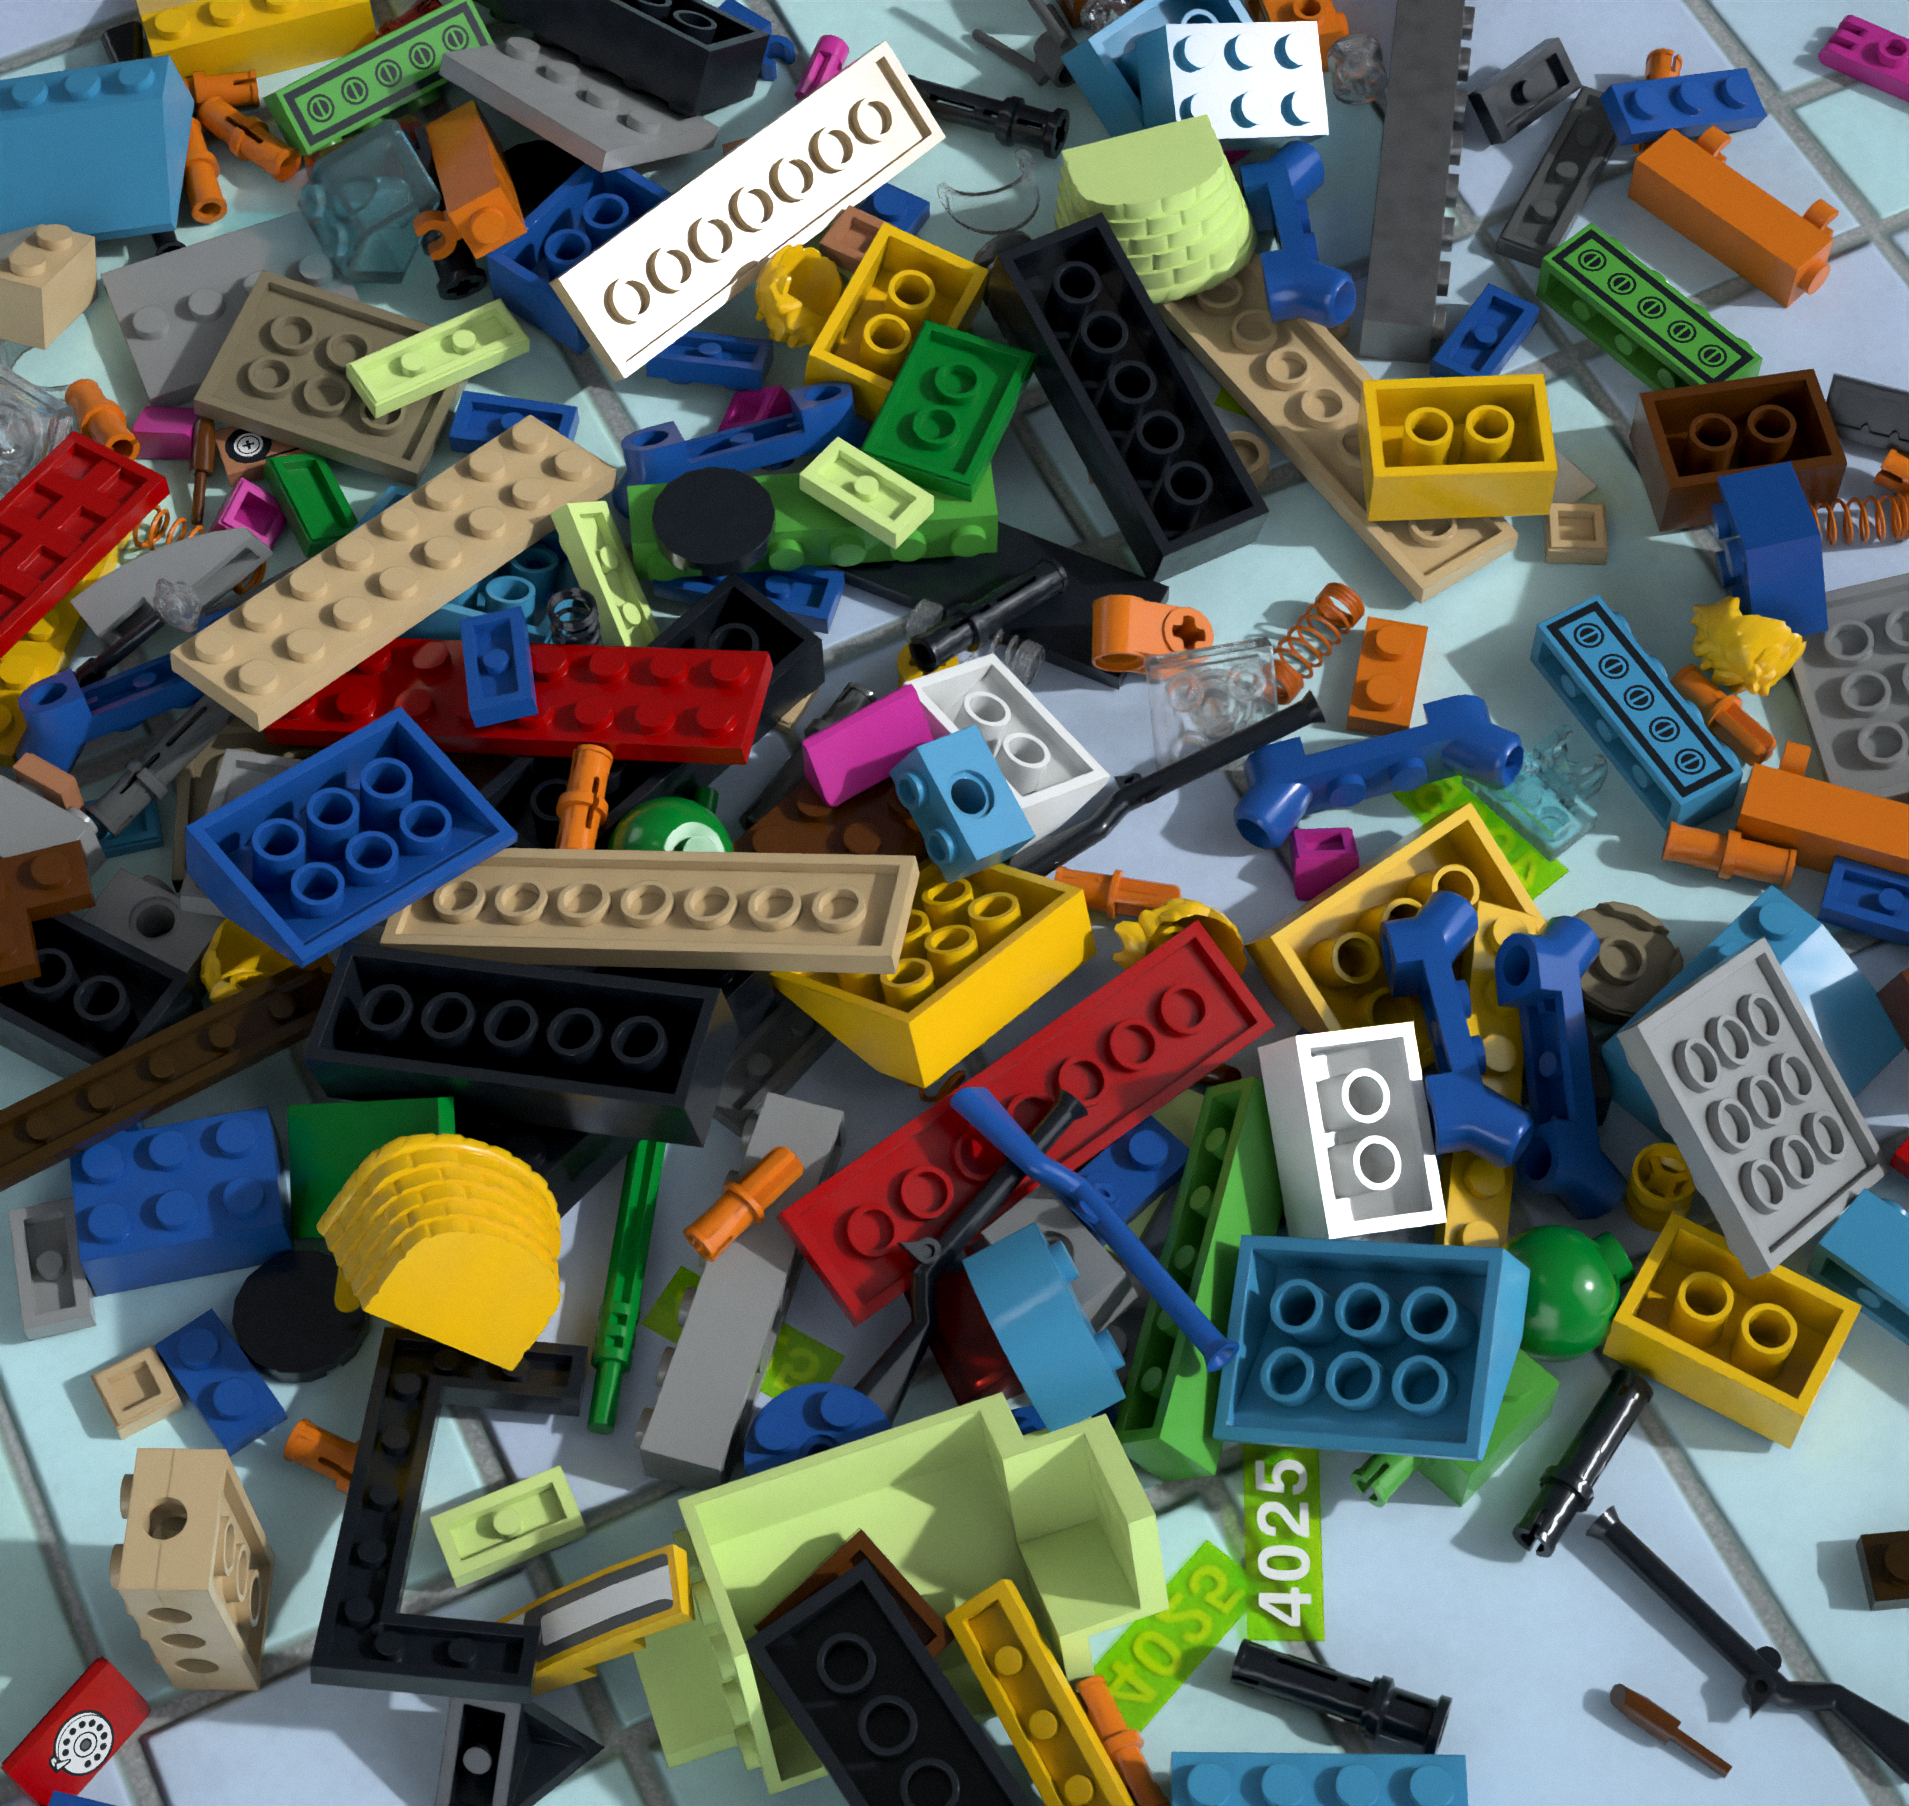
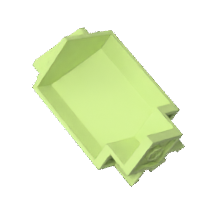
M1003 1392L678 1499L684 1529L672 1532L675 1545L687 1551L696 1620L645 1636L646 1648L632 1653L668 1769L738 1746L746 1770L750 1771L760 1767L769 1794L772 1795L827 1776L828 1773L756 1666L744 1642L758 1633L753 1625L858 1528L865 1532L948 1627L949 1625L944 1615L999 1580L1012 1579L1070 1687L1075 1690L1077 1689L1075 1684L1095 1675L1089 1636L1169 1609L1156 1514L1106 1414L1094 1418L1090 1416L1079 1423L1049 1432L1047 1428H1043L1022 1435ZM955 1638L933 1659L976 1723L997 1717L992 1704Z

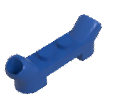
M1298 140L1289 141L1268 160L1239 165L1242 195L1253 218L1256 232L1273 229L1278 248L1275 251L1260 253L1265 297L1271 323L1303 318L1327 328L1338 327L1353 313L1356 304V290L1350 273L1319 262L1315 234L1311 232L1306 200L1324 184L1322 159L1318 151L1310 144Z
M826 381L789 390L788 395L792 413L690 440H684L674 421L647 427L627 435L621 441L627 470L619 480L617 487L612 491L613 504L621 515L630 520L627 486L669 483L686 472L707 467L735 469L740 472L757 468L778 470L791 465L795 458L817 452L821 453L837 437L860 450L873 422L856 413L852 386L841 381Z
M235 608L220 610L189 622L193 636ZM170 653L80 688L72 669L65 670L30 685L18 698V706L27 724V728L15 749L16 758L19 760L26 752L29 754L33 753L70 774L87 742L112 732L132 730L142 724L145 719L165 711L193 706L205 693L172 670Z
M1467 694L1451 696L1423 704L1426 724L1322 752L1305 756L1300 736L1276 742L1254 751L1244 762L1243 771L1249 789L1234 808L1233 817L1235 825L1241 836L1250 844L1265 850L1276 849L1282 846L1304 815L1335 807H1350L1365 799L1396 791L1415 790L1424 784L1457 775L1494 791L1502 790L1510 786L1518 776L1523 765L1524 748L1518 734L1492 724L1488 707L1483 699Z
M1436 891L1430 895L1414 917L1381 922L1380 944L1388 985L1392 998L1418 995L1438 1070V1074L1426 1076L1424 1085L1435 1154L1441 1155L1469 1150L1498 1168L1510 1167L1519 1160L1532 1138L1534 1131L1532 1112L1483 1084L1481 1075L1486 1074L1484 1045L1479 1035L1470 1036L1466 1019L1471 1017V1001L1468 986L1464 979L1455 980L1452 965L1470 944L1479 929L1478 917L1472 904L1464 897L1451 891Z
M1563 915L1552 917L1541 927L1536 935L1514 933L1507 937L1497 953L1495 979L1498 1006L1519 1008L1529 1106L1534 1120L1532 1138L1522 1156L1515 1163L1518 1178L1524 1188L1532 1193H1554L1575 1219L1591 1220L1598 1219L1611 1212L1620 1204L1627 1192L1628 1181L1602 1151L1599 1144L1595 1093L1592 1083L1581 978L1599 955L1600 942L1595 932L1586 922L1576 917Z

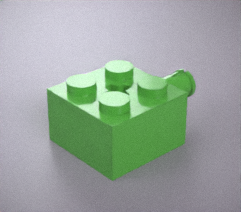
M1519 1348L1483 1462L1374 1453L1359 1469H1356L1350 1475V1481L1362 1497L1371 1488L1374 1493L1368 1498V1502L1382 1508L1389 1501L1388 1498L1418 1470L1456 1504L1462 1507L1550 1416L1560 1381Z

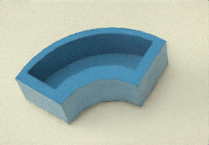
M1033 1222L962 1260L973 1289L1006 1357L1049 1432L1079 1423L1126 1398L1116 1374V1370L1126 1365L1123 1356L1108 1329L1105 1328L1096 1333L1070 1283L1079 1278L1080 1275L1061 1240L1049 1245L1037 1223Z

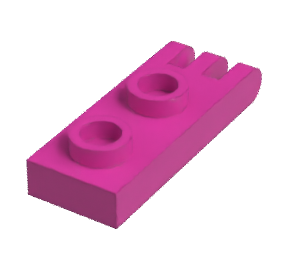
M1854 15L1845 16L1840 22L1838 29L1829 38L1828 43L1819 52L1820 62L1831 69L1909 102V39Z

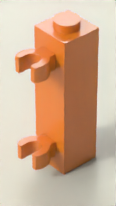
M472 99L425 125L446 210L443 212L439 210L424 211L417 215L412 223L418 237L431 230H438L443 233L439 239L427 245L432 260H441L449 256L454 251L457 241L462 238L477 260L527 233L502 144L476 101ZM399 160L398 165L402 176L405 177L402 164Z
M1711 126L1699 137L1696 143L1674 128H1671L1635 158L1628 197L1785 308H1788L1805 292L1809 295L1815 293L1830 273L1831 267L1827 264L1834 239L1831 237L1833 230L1827 227V225L1838 216L1839 211L1824 200L1819 199L1801 217L1725 164L1727 157L1721 154L1720 151L1731 142L1732 137L1719 128Z
M1786 742L1778 769L1754 763L1735 830L1741 831V838L1780 848L1796 849L1795 865L1830 874L1834 858L1837 855L1909 876V804L1805 777L1804 774L1812 747Z

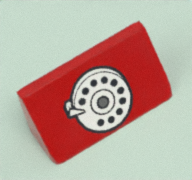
M101 1656L95 1659L1 1763L2 1766L0 1768L17 1791L36 1806H48L54 1790L77 1796L149 1716L151 1709L146 1700L107 1659Z

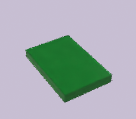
M924 320L860 451L916 485L972 502L1036 368V354Z
M454 1097L287 1105L292 1237L324 1238L316 1228L318 1221L323 1213L327 1211L328 1206L338 1192L342 1190V1187L354 1170L359 1168L361 1162L373 1150L381 1148L384 1144L400 1136L427 1133L435 1135L455 1134Z

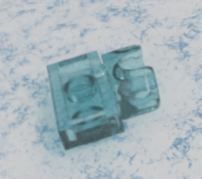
M1569 725L1559 726L1536 744L1533 754L1524 749L1523 765L1518 776L1510 786L1502 790L1494 791L1462 777V784L1549 862L1554 861L1595 828L1598 813L1586 801L1601 789L1608 773V762L1602 754H1595L1588 760L1579 763L1571 762L1567 759L1568 748L1566 742L1570 741L1573 736V729Z

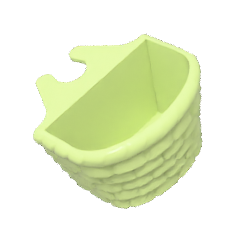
M1208 114L1061 151L1063 166H1059L1061 181L1057 182L1060 197L1056 198L1058 212L1054 213L1056 229L1052 232L1102 212L1153 304L1168 303L1213 289L1226 279L1233 277L1250 263L1258 243L1255 225L1227 158L1223 154V149Z

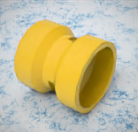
M1668 1142L1654 1143L1643 1148L1634 1160L1628 1180L1627 1192L1623 1201L1625 1211L1631 1220L1644 1229L1660 1232L1663 1230L1672 1211L1685 1218L1689 1213L1696 1187L1692 1180L1691 1171L1675 1144Z

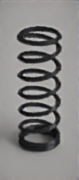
M576 587L565 588L555 593L547 606L550 628L553 633V643L563 644L565 641H576L585 638L589 640L586 645H602L598 621L599 613L594 596L587 590ZM568 599L580 600L590 608V611L580 607H568L554 613L558 603ZM569 612H579L586 615L582 620L574 619L564 622L559 619L560 616ZM586 627L588 628L583 633L574 632L566 635L561 633V630L578 631L581 629H585Z

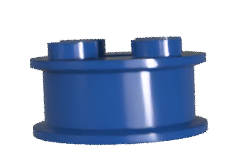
M825 1382L804 1384L791 1388L772 1399L759 1412L751 1424L744 1447L746 1476L892 1429V1426L876 1403L853 1388Z

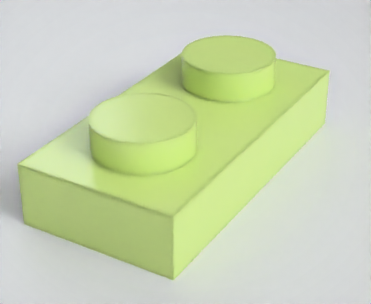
M839 437L832 441L799 474L800 490L895 550L934 512L933 495Z
M561 1465L429 1518L457 1589L588 1535L585 1523Z

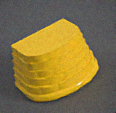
M427 1133L400 1136L384 1144L381 1148L373 1150L361 1162L359 1168L354 1170L316 1225L318 1232L325 1238L328 1250L333 1252L336 1264L339 1266L334 1295L336 1308L341 1312L348 1313L355 1311L361 1305L364 1312L389 1321L392 1328L409 1329L513 1371L523 1358L524 1352L530 1349L548 1325L549 1318L555 1314L561 1298L557 1262L561 1250L560 1214L557 1212L558 1204L553 1193L548 1189V1183L539 1173L532 1171L530 1165L512 1156L511 1152L479 1140L464 1138L461 1134L435 1135Z

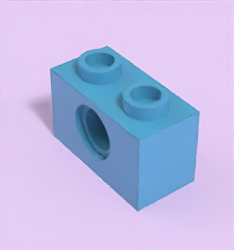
M976 724L917 746L889 771L895 783L896 793L900 802L909 810L925 840V847L929 857L938 865L947 884L1006 861L1036 837Z

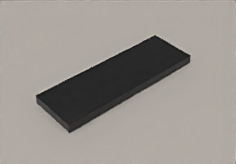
M999 521L997 552L983 553L972 557L945 556L920 558L910 562L895 560L859 563L848 567L838 565L819 566L844 572L846 584L943 621L946 619L949 609L963 602L971 604L1001 584L1038 564L1041 559L1046 557L1054 558L1062 565L1067 574L1068 586L1065 587L1067 590L991 634L988 639L1118 690L1128 672L1104 671L1092 664L1093 602L1100 597L1120 594L1140 597L1145 601L1166 604L1169 599V586Z

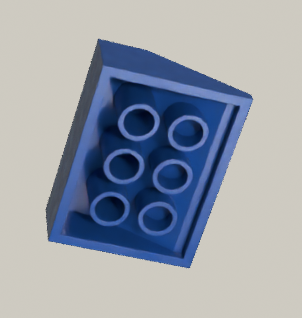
M401 706L185 826L186 864L189 876L225 917L301 968L517 842L518 833Z

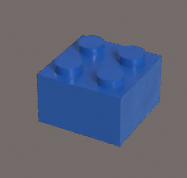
M1791 461L1717 477L1720 502L1710 504V513L1717 540L1724 539V550L1715 552L1716 567L1722 587L1732 586L1733 588L1729 589V595L1740 598L1739 610L1742 615L1759 614L1762 617L1785 621L1786 625L1791 628L1792 633H1798L1801 636L1828 631L1821 534Z

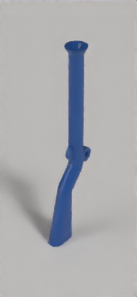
M965 1087L952 1096L950 1106L1027 1176L1068 1199L1074 1205L1078 1214L1093 1227L1204 1356L1208 1372H1214L1223 1368L1236 1356L1240 1347L1239 1343L1226 1339L1111 1208L1116 1201L1112 1183H1096L1092 1186L1081 1175L1046 1156L987 1088Z

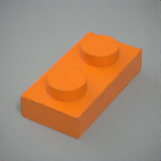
M1368 616L1346 730L1383 736L1410 728L1428 626Z

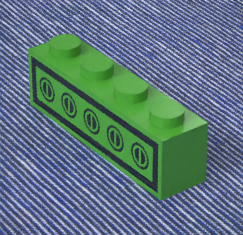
M453 0L263 97L288 146L299 151L298 154L301 157L312 153L315 161L318 162L346 147L341 138L342 136L360 128L363 136L366 137L394 122L389 113L392 110L407 103L411 112H414L441 98L437 87L449 81L439 75L443 53L492 45L494 43L473 1Z
M1593 223L1588 224L1542 259L1536 296L1653 391L1757 377L1759 375L1763 358L1754 351L1748 342L1734 336L1715 321L1705 308L1691 302L1672 287L1662 274L1648 268L1629 253L1619 240L1609 237Z

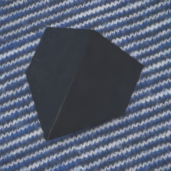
M450 1697L435 1806H533L605 1747L532 1701L531 1704Z

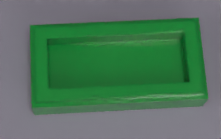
M310 452L266 458L263 474L306 558H313L348 535L359 523L324 456Z

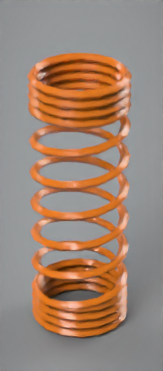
M1909 492L1896 493L1893 498L1889 494H1884L1879 501L1873 495H1868L1863 503L1857 497H1852L1847 504L1840 498H1836L1831 506L1824 500H1819L1814 508L1808 502L1819 531L1817 511L1820 505L1826 507L1828 511L1827 536L1829 544L1833 547L1837 542V528L1833 515L1836 503H1840L1844 509L1843 534L1848 545L1853 541V525L1849 512L1852 502H1857L1861 509L1859 516L1861 540L1864 543H1867L1869 540V522L1865 510L1869 500H1873L1877 507L1875 530L1878 540L1883 542L1886 535V526L1882 503L1885 498L1891 501V526L1894 538L1896 540H1907L1909 538Z
M1337 582L1328 583L1316 596L1315 603L1310 604L1306 608L1305 615H1301L1297 619L1296 626L1288 630L1287 637L1282 638L1278 642L1277 648L1269 652L1268 659L1263 660L1252 673L1254 686L1264 698L1278 705H1289L1295 699L1300 690L1304 688L1302 678L1310 679L1313 677L1312 667H1321L1323 664L1321 656H1330L1332 654L1331 645H1339L1341 643L1340 634H1348L1350 628H1353L1364 615L1365 608L1358 594L1348 586ZM1330 597L1343 603L1351 614L1341 610ZM1316 608L1318 616L1311 615L1310 611ZM1310 618L1323 622L1334 631L1337 640L1333 642L1326 639L1314 628ZM1306 619L1309 627L1300 626L1301 622ZM1334 625H1336V626H1338V627L1346 628V629H1345V630H1340V629H1337ZM1300 629L1315 634L1326 644L1328 651L1326 653L1318 651L1307 642ZM1297 630L1300 638L1291 637V634ZM1288 641L1290 649L1282 648V644ZM1291 641H1297L1314 652L1319 662L1313 664L1307 661L1295 650ZM1278 652L1281 661L1272 659L1273 655ZM1282 652L1297 657L1307 666L1309 674H1301L1291 667L1285 660ZM1267 674L1278 680L1286 690L1274 684Z

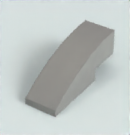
M246 527L209 532L172 542L136 557L101 577L70 600V602L96 636L109 645L114 644L156 611H161L160 605L167 598L172 599L182 611L181 618L177 621L168 620V622L182 631L189 625V622L198 618L204 613V610L210 608L274 553L267 544Z

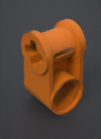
M1122 594L1100 597L1092 604V664L1100 670L1132 672L1156 676L1162 679L1173 678L1183 672L1189 662L1201 659L1212 648L1214 634L1210 622L1200 611L1191 607L1150 602L1140 597Z

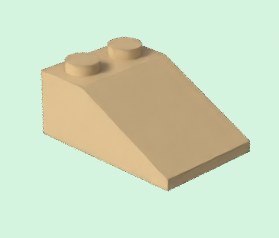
M40 224L0 235V339L45 350L98 298L95 236L74 232L69 227L60 224Z

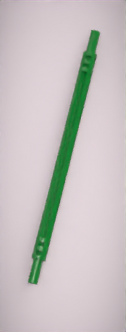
M698 787L694 792L693 801L703 805L716 815L719 793L710 787ZM641 1140L628 1153L603 1304L600 1306L599 1326L596 1329L594 1340L596 1345L591 1358V1365L596 1369L587 1429L598 1434H611L614 1432L623 1374L629 1372L632 1366V1349H634L637 1334L635 1330L639 1324V1306L666 1143Z

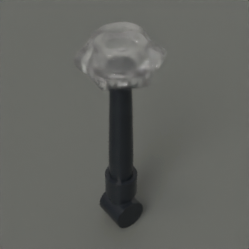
M163 578L159 579L153 596L155 613L96 658H89L76 669V672L73 671L80 688L106 678L108 671L125 659L164 625L179 628L189 633L196 631L198 628V618L202 610V603L197 593L185 582L177 581L173 584Z

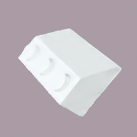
M994 653L904 682L902 685L903 687L906 684H912L916 689L934 740L969 726L977 725L1036 835L1014 855L1047 840L1097 794L1110 778V775Z
M1413 1022L1298 1035L1257 1047L1289 1237L1342 1240L1447 1222Z

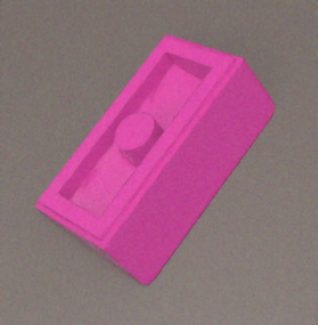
M906 684L803 740L802 750L805 778L826 806L835 807L889 778V771L913 749L934 740L914 686Z

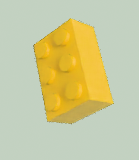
M883 222L808 354L803 387L826 381L847 382L852 386L856 413L874 422L924 320L968 332L981 308L989 270Z
M1544 374L1362 381L1357 430L1368 521L1549 515L1558 466Z
M1672 1211L1612 1321L1611 1332L1607 1337L1602 1353L1762 1436L1791 1449L1848 1338L1862 1305L1781 1265H1778L1771 1272L1749 1279L1739 1259L1728 1248L1725 1237Z

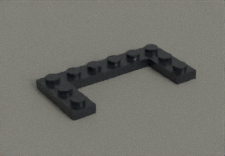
M384 1327L311 1658V1684L531 1704L541 1647L540 1626L400 1613L442 1404L579 1417L588 1367V1346L535 1341L530 1349L524 1352L523 1358L515 1369L510 1371L409 1329Z

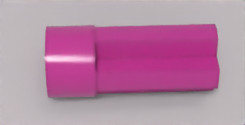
M823 35L819 38L794 93V96L797 98L795 104L842 70L849 54V47L842 39L834 35Z

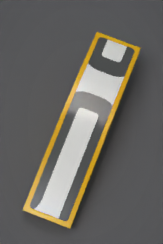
M673 1543L604 1568L554 1590L496 1621L498 1623L541 1627V1647L532 1697L598 1676L596 1664L646 1648L645 1636L696 1620L687 1551Z

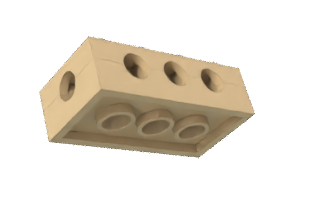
M137 1448L134 1474H125L120 1488V1512L122 1518L127 1519L124 1544H115L111 1553L110 1583L112 1588L118 1589L125 1601L127 1614L133 1615L140 1628L141 1639L147 1640L154 1652L156 1665L162 1666L174 1689L259 1691L275 1555L226 1449Z

